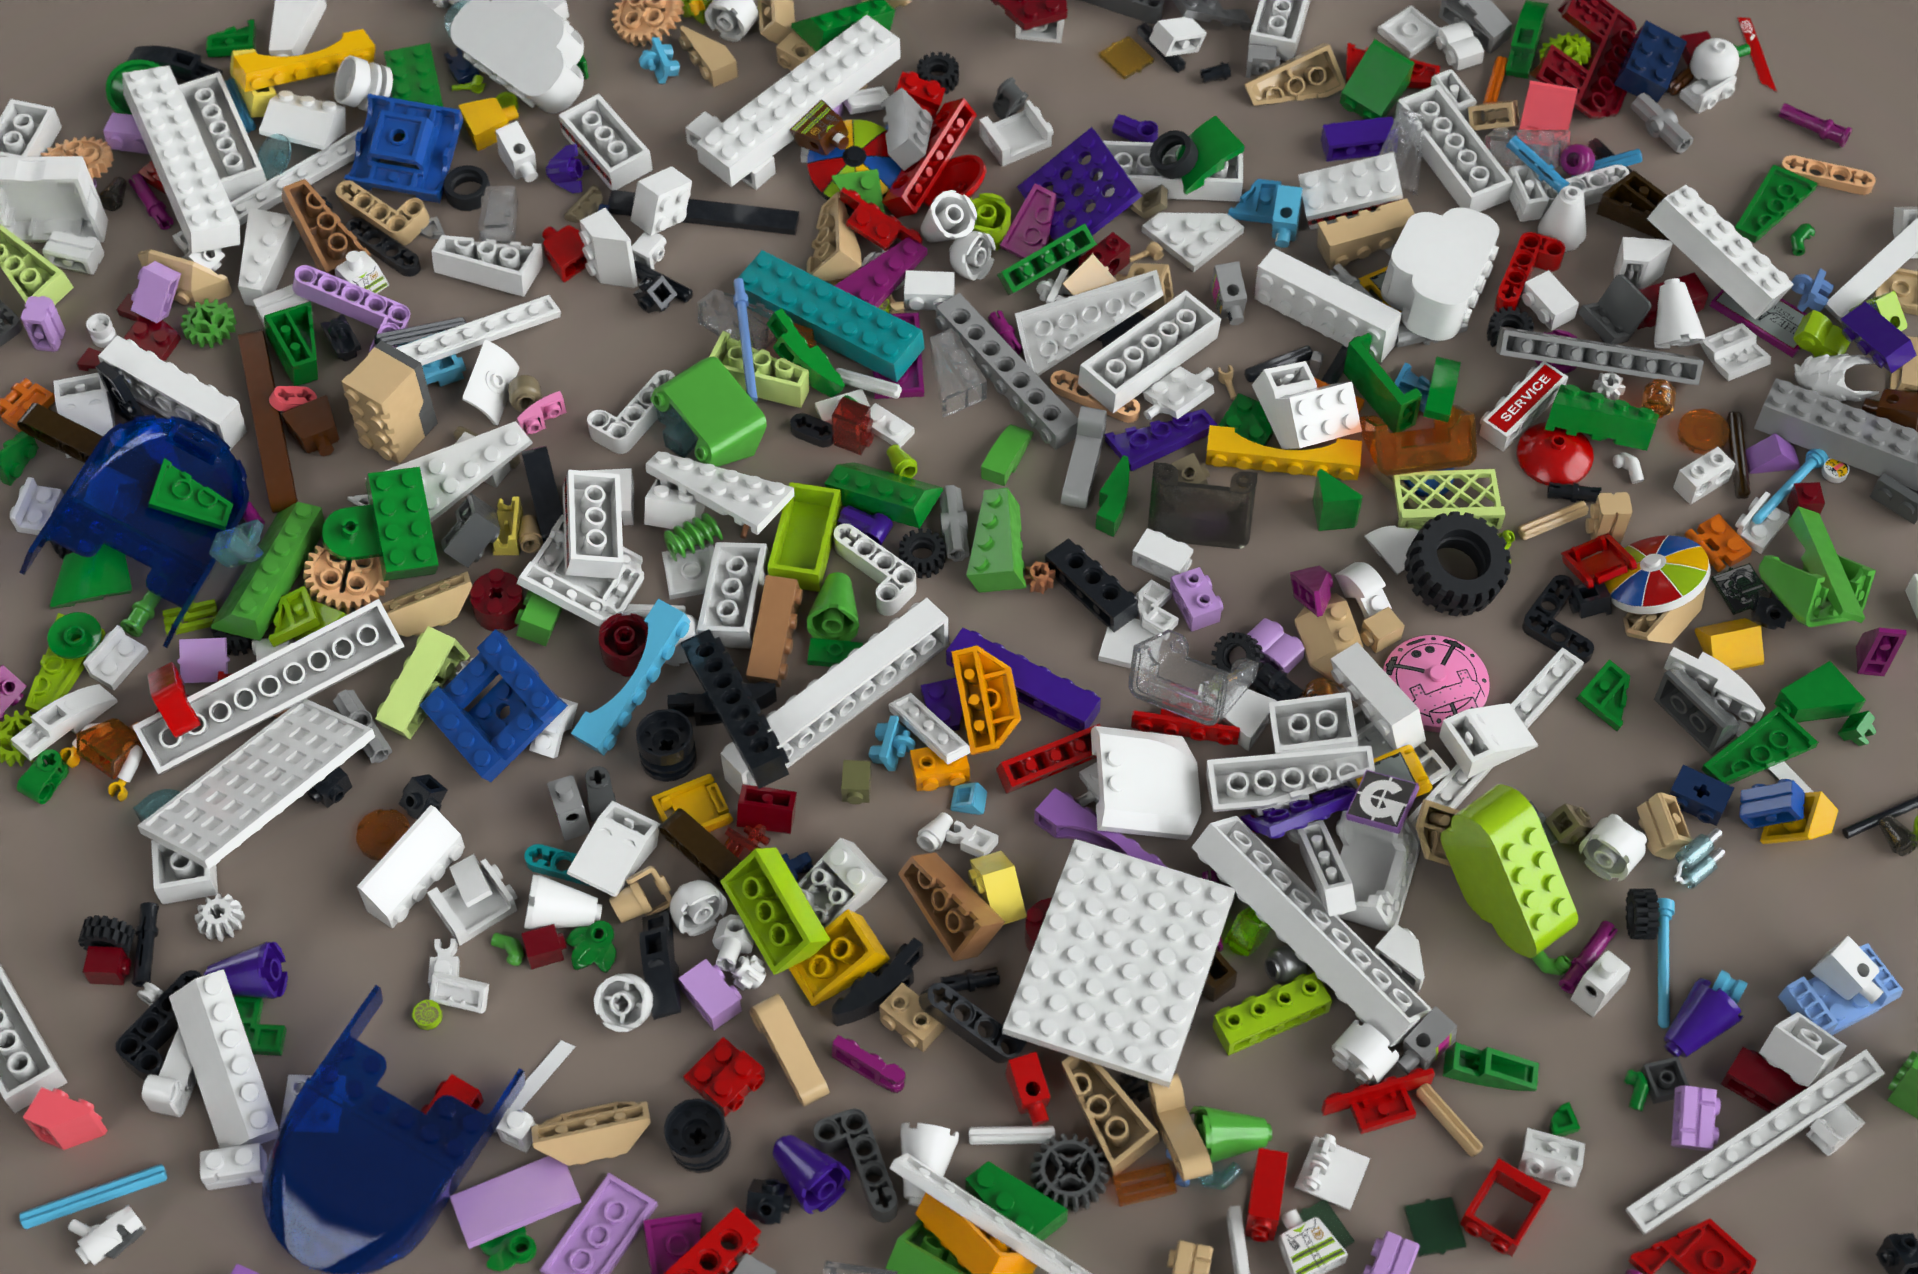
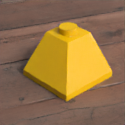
M1822 791L1805 793L1803 805L1804 819L1764 826L1760 842L1762 844L1811 840L1832 833L1838 809Z

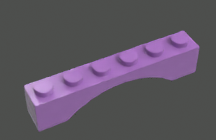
M1054 788L1035 809L1034 823L1055 838L1086 841L1112 851L1167 867L1158 856L1148 854L1141 849L1135 840L1127 839L1117 832L1098 831L1097 816L1094 811L1076 803L1075 799L1067 792L1062 793L1057 788Z

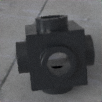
M663 275L654 278L646 277L638 284L639 289L633 294L638 300V305L647 313L655 311L660 313L669 307L670 301L677 295Z
M1758 589L1751 611L1752 620L1760 622L1761 626L1768 629L1776 630L1777 627L1784 629L1786 621L1791 622L1793 615L1772 591L1767 592Z
M338 766L322 781L310 788L307 794L316 804L321 802L329 808L332 804L343 799L345 793L352 788V784L348 774Z
M430 774L412 777L403 790V796L399 805L407 811L410 817L418 820L430 805L440 811L441 803L448 789Z
M753 1179L748 1189L745 1215L749 1219L758 1220L762 1224H780L784 1214H789L792 1196L787 1195L788 1184L780 1183L776 1179Z
M1893 1233L1885 1237L1876 1256L1887 1274H1918V1240L1913 1233Z

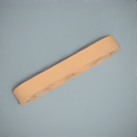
M1794 155L1786 156L1780 166L1783 169L1818 183V186L1859 195L1871 193L1876 182L1874 175L1864 170ZM1810 170H1818L1821 175H1813L1810 173ZM1834 175H1841L1845 180L1839 181L1834 178Z
M1058 370L1051 375L1050 389L1059 396L1086 407L1106 410L1108 416L1127 423L1136 421L1140 416V403L1136 399H1132L1119 410L1112 413L1092 395L1082 396L1077 393L1082 388L1078 384L1079 376L1064 370ZM1062 380L1065 381V383H1062L1061 385L1057 384V382L1060 383ZM1129 408H1132V409H1133V410H1130L1129 412H1125V410H1128Z

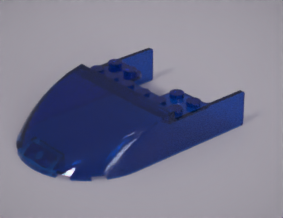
M144 415L135 417L133 421L124 424L119 423L110 429L99 441L32 543L19 573L26 574L47 541H53L83 557L95 556L103 544L116 549L152 568L145 581L148 590L181 608L163 644V647L168 648L207 580H209L247 509L250 492L246 482L247 474L242 462L237 460L229 451L231 447L223 439L195 422L175 416L167 419L156 418L155 415ZM164 458L172 462V465L180 471H185L191 475L192 479L204 487H209L233 503L225 530L148 507Z
M378 985L373 987L312 1077H308L277 1135L263 1176V1208L275 1238L293 1258L312 1269L328 1274L372 1273L382 1270L383 1267L394 1263L398 1259H403L412 1252L428 1234L449 1202L450 1196L454 1194L496 1130L507 1109L511 1107L525 1085V1071L519 1068L492 1111L488 1114H483L450 1095L438 1098L427 1114H424L378 1087L377 1084L387 1069L386 1060L380 1053L357 1040L383 1003L381 987Z

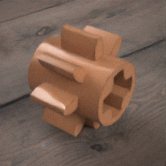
M1035 561L1031 567H1025V576L1023 577L1026 585L1029 584L1030 592L1034 591L1044 594L1048 587L1053 589L1055 570H1049L1048 562Z

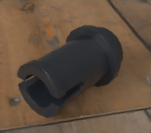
M1220 62V65L1200 69V75L1204 84L1219 79L1227 80V77H1231V71L1228 63Z

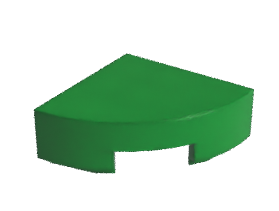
M1570 1102L1561 1105L1550 1121V1134L1562 1137L1579 1132L1580 1126Z

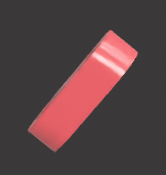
M277 386L269 397V403L276 410L286 412L317 399V395L308 387Z

